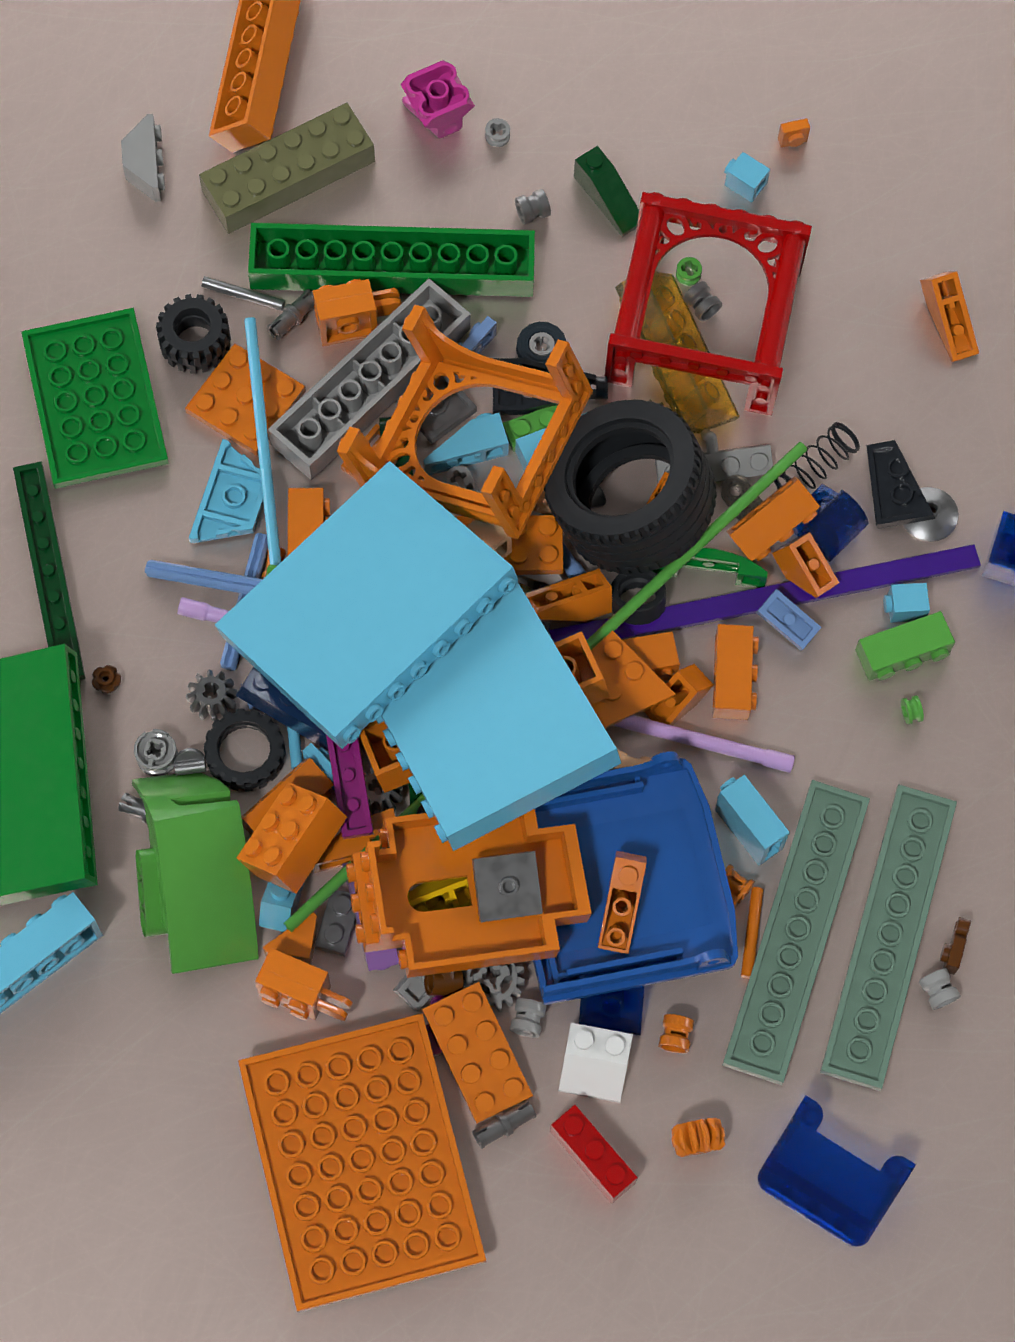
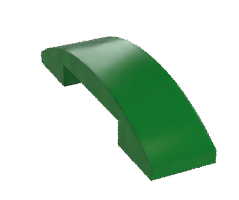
M702 548L683 566L736 574L735 585L758 588L765 587L768 572L756 563L737 554L712 548ZM666 566L652 570V572L658 574Z

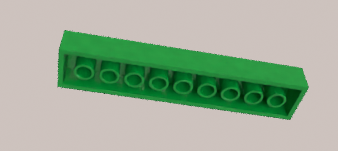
M251 223L248 263L249 284L252 290L305 291L308 289L313 291L324 285L336 286L346 284L354 279H369L372 292L396 288L401 294H413L425 281L430 279L448 295L533 297L535 230Z

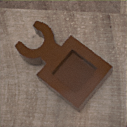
M961 917L955 923L950 944H944L940 956V961L944 962L943 968H947L951 975H955L960 967L967 941L966 937L971 924V920Z

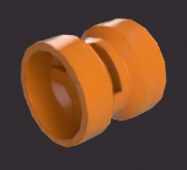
M676 1014L664 1015L662 1026L665 1030L664 1034L660 1036L658 1047L670 1052L688 1053L690 1048L688 1036L693 1031L694 1020Z

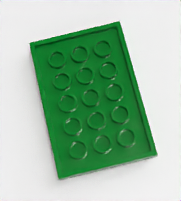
M134 307L21 331L55 489L169 464Z

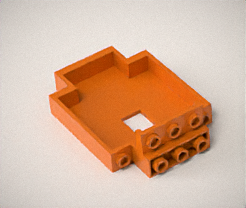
M535 809L453 851L448 841L441 842L434 828L435 825L439 824L435 816L429 819L426 813L385 818L383 829H379V841L367 842L365 851L352 853L351 863L346 864L348 883L354 882L355 894H351L352 911L359 914L360 924L355 925L357 943H363L364 952L402 948V950H398L400 969H406L407 978L555 958L560 950L556 926L588 922L592 914L575 824L538 829ZM535 851L543 914L479 922L472 859ZM467 877L471 906L421 912L415 910L409 904L408 892L414 885Z

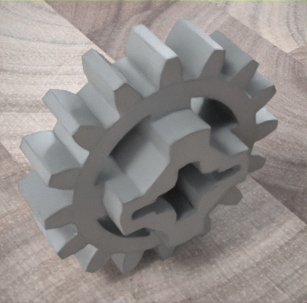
M517 963L488 967L492 976L496 977L495 989L489 979H486L487 967L481 968L473 976H471L473 969L461 970L463 980H465L463 981V988L479 982L483 991L490 996L486 997L490 1006H495L498 1012H502V1003H506L511 1007L513 1006L512 995L519 998L521 996V991L517 986H524L525 979L518 976L524 973V967H516ZM512 980L509 989L502 994L501 989L503 985Z

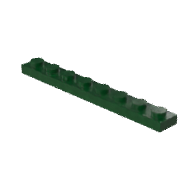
M42 461L13 467L48 647L66 644L77 652L79 679H86Z

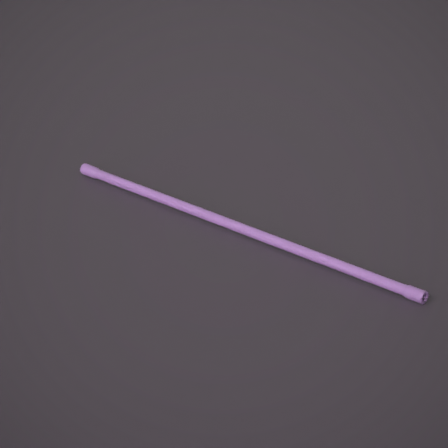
M182 597L177 614L201 621L217 623L229 610ZM634 715L613 725L752 761L765 767L788 773L791 772L795 756L771 749H761Z

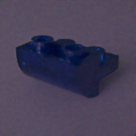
M822 483L811 494L821 506L816 510L818 514L806 524L799 523L793 530L794 534L798 537L810 532L825 559L831 562L869 522L861 506L847 492L841 490L837 493Z

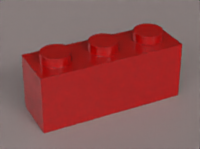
M576 1105L572 1106L551 1124L550 1133L611 1204L636 1184L638 1177Z

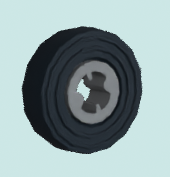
M539 321L529 324L522 329L517 338L516 352L518 358L546 363L557 340L566 341L564 333L558 326L549 322ZM537 343H540V346L542 343L547 344L546 351L543 348L542 351H538Z

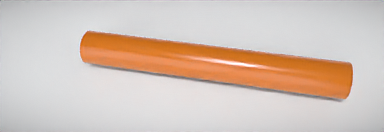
M752 887L741 969V977L745 979L750 978L756 957L764 889L760 887Z

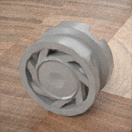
M153 729V731L147 733L144 732L138 737L134 745V754L138 766L144 773L150 776H161L168 774L174 769L178 751L175 741L169 733L159 729Z

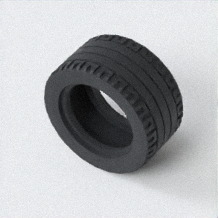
M636 399L611 402L596 407L580 416L544 487L547 504L577 553L582 555L590 564L597 565L599 569H605L607 572H616L618 574L649 572L662 568L681 558L700 540L703 533L707 530L711 517L714 514L715 498L717 497V486L712 469L685 420L679 417L675 411L668 407H663L659 403ZM640 459H655L670 464L669 476L664 487L644 507L634 512L617 516L602 515L591 511L592 500L598 486L609 473L619 466Z

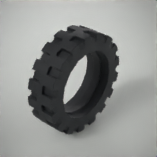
M237 709V712L232 714L227 712L223 714L221 720L217 719L212 724L213 728L208 730L205 737L206 742L204 743L205 759L213 777H216L224 785L230 786V789L234 791L244 789L245 792L253 791V788L259 787V789L267 785L266 782L269 780L273 781L278 776L277 772L284 765L286 750L281 730L277 723L272 721L270 716L267 714L261 715L258 710L251 709V712L245 711V709ZM244 728L260 731L266 736L270 744L268 759L261 767L249 772H238L224 765L220 758V747L228 734L237 729Z

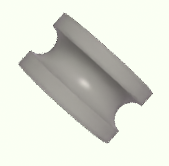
M496 118L487 123L485 138L488 144L494 147L506 145L510 139V126L507 121ZM493 130H495L496 132L502 130L503 134L500 135L497 133L493 135Z

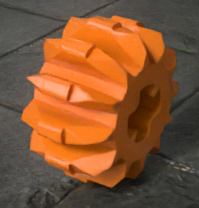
M714 1117L675 1125L672 1128L671 1139L676 1155L687 1157L721 1150L725 1146L726 1136L721 1120Z

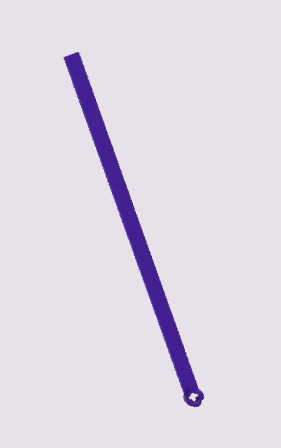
M975 544L834 572L839 584L817 598L790 581L666 606L665 611L655 621L644 625H632L623 622L614 632L623 640L756 614L758 609L776 589L795 605L884 588L894 584H903L980 568L981 563ZM610 618L550 630V637L555 643L582 631L587 640Z

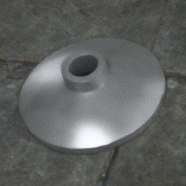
M933 487L920 488L928 505L936 510V513H933L936 519L904 524L903 526L909 534L919 540L927 542L942 540L948 537L957 525L959 518L957 505L950 495L940 489Z

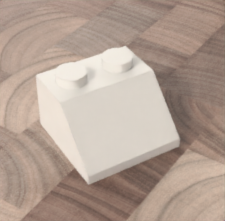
M571 1023L558 1091L620 1103L633 1034Z

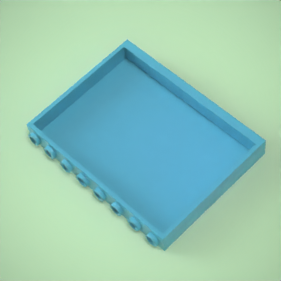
M389 461L215 624V627L224 640L343 749L347 744L357 740L361 731L370 722L376 721L382 715L383 709L392 701L398 700L415 679L421 678L437 658L443 657L448 652L450 645L459 637L465 636L475 621L481 616L488 614L499 598L510 593L515 587L518 578L511 564Z
M518 581L510 593L499 598L488 614L481 616L475 621L470 631L450 645L448 652L443 657L437 658L421 678L415 679L406 688L404 694L398 700L392 701L383 709L382 715L376 720L378 724L385 723L387 729L383 730V733L390 747L397 745L400 751L395 754L403 771L408 768L410 769L413 776L409 777L408 780L416 795L421 792L424 795L425 800L421 804L429 819L435 816L439 824L435 825L434 828L441 842L448 841L453 851L621 764L616 746Z

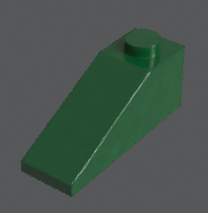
M598 145L576 158L573 177L619 234L623 237L635 230L638 224L639 209L616 168Z

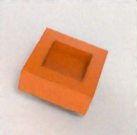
M807 118L780 125L778 141L781 148L786 146L797 147L807 142L810 132V124Z

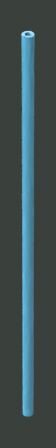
M248 317L244 319L269 561L270 565L278 566L281 563V552L256 318ZM287 727L291 769H294L303 761L299 733Z

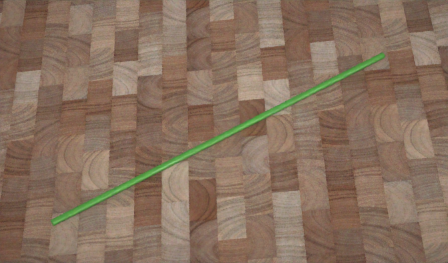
M802 442L797 443L707 527L700 540L687 553L663 568L586 641L590 650L612 630L615 631L807 451V447ZM421 794L399 816L417 814L421 802L425 800L424 795ZM379 834L372 841H379ZM346 865L283 923L290 932H293L348 880Z

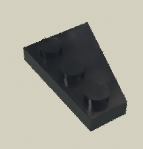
M892 440L866 445L877 528L881 529L936 519L896 441Z

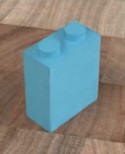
M745 775L737 780L733 777L726 781L720 787L721 791L717 796L718 800L715 811L757 865L760 866L783 850L790 832Z

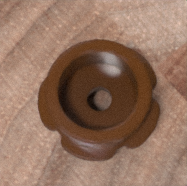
M112 665L98 667L92 674V686L102 693L114 692L121 683V675L117 673V669ZM104 677H109L107 681L103 680Z

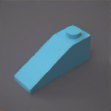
M484 413L470 420L423 460L424 471L428 475L446 472L454 466L465 467L507 456L509 453V442L500 414Z

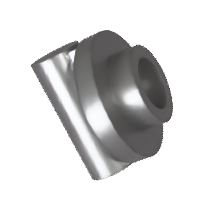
M194 748L181 750L175 758L176 776L206 772L205 755L200 750Z

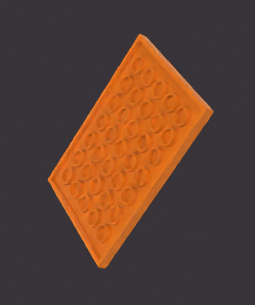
M423 1013L238 1060L297 1312L486 1263L481 1237Z

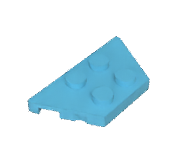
M222 439L189 535L190 543L252 534L255 531L263 507L260 468L255 467L252 461L244 454L241 455L226 439Z

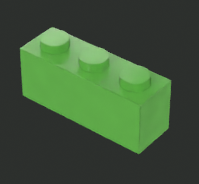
M940 611L859 639L855 651L868 680L878 678L879 681L895 675L896 671L902 669L911 671L920 667L923 664L922 662L931 659L937 662L945 659L950 655L955 640Z

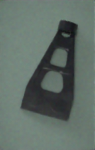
M493 358L550 373L545 363L523 358ZM584 372L590 386L591 384L596 385V389H592L593 392L589 400L608 399V376H596ZM493 388V414L525 415L542 408L558 406V404L537 398H526L521 394Z

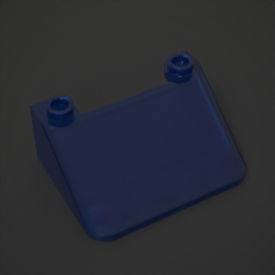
M805 1095L761 1167L757 1176L758 1185L763 1192L851 1247H861L871 1238L916 1164L903 1156H893L886 1160L880 1171L816 1131L822 1122L823 1110L815 1100Z

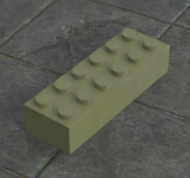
M345 103L200 173L202 192L226 232L230 234L374 163V144L349 104Z

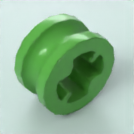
M693 257L681 259L677 264V280L685 286H692L699 282L702 273L701 263ZM685 268H690L693 275L689 276Z
M915 695L912 696L911 700H907V698L901 699V711L906 724H912L913 720L922 722L924 714L919 697Z

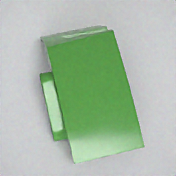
M203 773L177 776L176 774L132 779V786L136 789L144 803L150 848L136 850L135 854L140 922L144 937L168 934L172 974L259 959L250 871L236 858L245 845L241 811L238 801L231 800L229 788L219 780Z

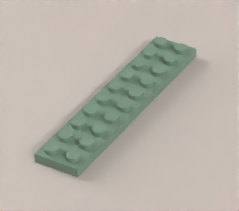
M815 780L811 781L722 1066L779 1085L783 1084L870 798Z
M899 784L896 788L820 1070L822 1074L877 1091L882 1090L957 801Z

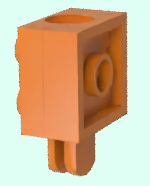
M354 279L346 284L336 286L324 285L319 289L313 290L315 318L322 347L366 338L377 327V317L390 315L402 304L399 291L396 288L372 292L369 279Z
M270 948L255 980L258 994L262 997L261 1001L273 1008H278L279 1005L290 1009L289 1013L305 1021L308 1017L316 1020L319 1012L345 1021L348 1014L341 1008L351 1009L353 1004L350 999L330 991L331 984L327 971L273 948Z

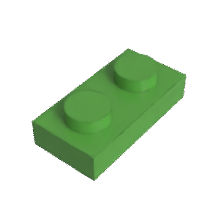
M557 405L542 408L503 422L507 439L513 452H515L516 439L547 428Z

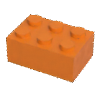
M287 782L236 858L257 877L297 894L347 819V816L327 797Z

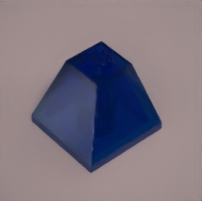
M644 986L581 998L579 1024L641 1035Z

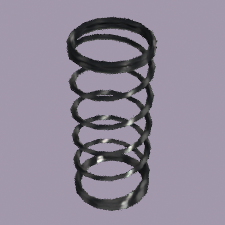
M835 422L828 428V436H818L816 440L817 446H807L806 455L801 456L807 459L811 469L822 479H827V474L820 464L811 457H808L809 448H817L820 456L830 468L837 470L838 464L826 450L819 447V440L821 438H828L833 450L844 460H849L848 452L857 453L860 449L856 435L843 423ZM835 428L848 434L856 449H852L845 444ZM830 430L832 432L834 439L830 437ZM832 441L844 451L847 458L839 453ZM822 452H824L829 458H831L836 467L832 466L826 460ZM796 460L794 462L795 465H791V467L796 468L799 477L809 488L816 489L814 480L806 471L797 466ZM810 461L815 463L820 468L825 477H823L816 471V469L813 467ZM786 471L779 476L786 481V483L790 479H792L791 477L786 475ZM800 471L810 479L813 486L803 478ZM777 478L774 483L777 489H779L782 485Z

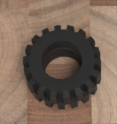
M191 294L185 295L186 299L182 300L177 297L173 299V305L167 303L164 306L165 313L160 312L158 316L159 322H156L157 337L164 359H168L169 365L172 367L177 365L178 371L185 372L186 369H189L190 374H196L197 370L202 369L203 373L208 372V367L216 368L219 364L218 360H222L226 355V351L230 350L231 337L226 313L223 312L220 304L215 306V301L210 297L207 300H204V296L197 294L196 298H192ZM190 327H202L209 331L204 338L198 341L189 342L179 338V335Z

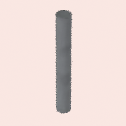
M206 276L202 280L201 286L206 289L283 311L285 306V300Z

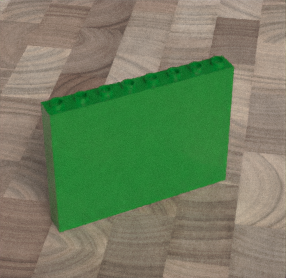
M66 644L0 659V906L98 885L77 652Z

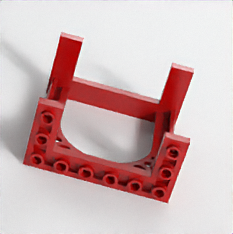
M642 192L636 239L615 331L610 333L604 374V376H608V383L632 388L636 362L749 385L744 411L772 416L783 368L780 366L798 277L801 275L812 226L797 220L786 221L777 219L772 215L761 216L748 213L742 209L731 210L721 208L716 204L692 202L687 198L676 199L666 197L657 192ZM667 223L681 224L684 233L681 235L673 234L668 229ZM690 226H691V227L700 228V229L694 230V229H691ZM715 237L726 239L742 246L758 260L766 275L768 297L754 362L640 339L655 271L662 258L671 249L691 239ZM745 237H746V238L755 239V240H754V241H749V240H746ZM665 238L669 240L666 244H664ZM763 241L777 244L776 248L770 252L764 253L758 249L759 244ZM775 259L774 266L770 265L767 260Z

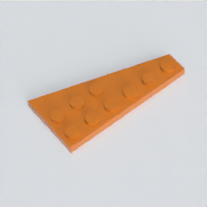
M613 630L591 650L610 697L591 705L605 729L638 712L641 713L662 701L675 697L676 694Z

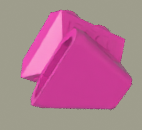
M444 60L407 75L400 84L406 93V96L402 98L404 106L423 123L425 128H428L438 138H444L461 130L463 117L475 107L469 97L468 89L462 85L457 76L456 68Z

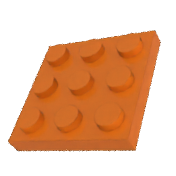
M234 343L185 407V410L190 416L257 456L258 447L248 352ZM260 359L268 430L300 400L306 392V387Z

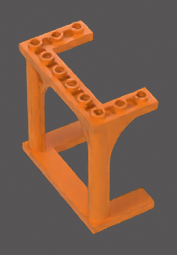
M414 305L410 314L405 318L402 329L421 360L418 368L412 373L409 385L404 394L400 396L391 419L386 422L385 430L373 449L360 429L349 427L345 436L339 442L337 453L360 487L389 461L395 465L399 457L410 456L409 461L398 468L446 510L454 514L500 526L508 537L519 539L593 390L567 341L557 340L545 363L550 372L548 373L489 358L457 344L437 329L424 306ZM455 375H458V378H459V379H464V380L461 381L460 383H457V379H456ZM441 376H446L449 379V384L444 390L436 388ZM474 387L498 388L558 404L517 487L515 488L504 468L493 465L481 489V493L438 481L428 475L421 467L416 451L417 437L422 423L435 406L454 393ZM412 469L416 470L414 476L409 474Z

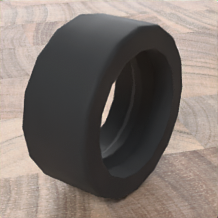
M649 571L640 574H618L611 583L613 614L627 603L621 599V595L629 589H642L657 573ZM665 584L654 593L656 597L653 601L641 605L624 622L632 625H644L658 619L665 611Z

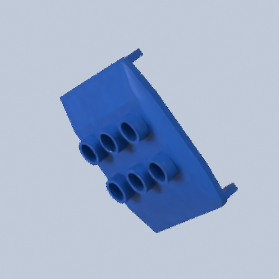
M673 751L663 752L653 756L650 761L643 764L608 770L535 808L538 829L575 824L592 913L588 922L556 926L560 946L557 956L555 958L533 960L543 1005L729 970L735 965L738 958L734 903L710 806L691 763L686 759L680 758ZM616 851L647 857L629 954L598 948Z

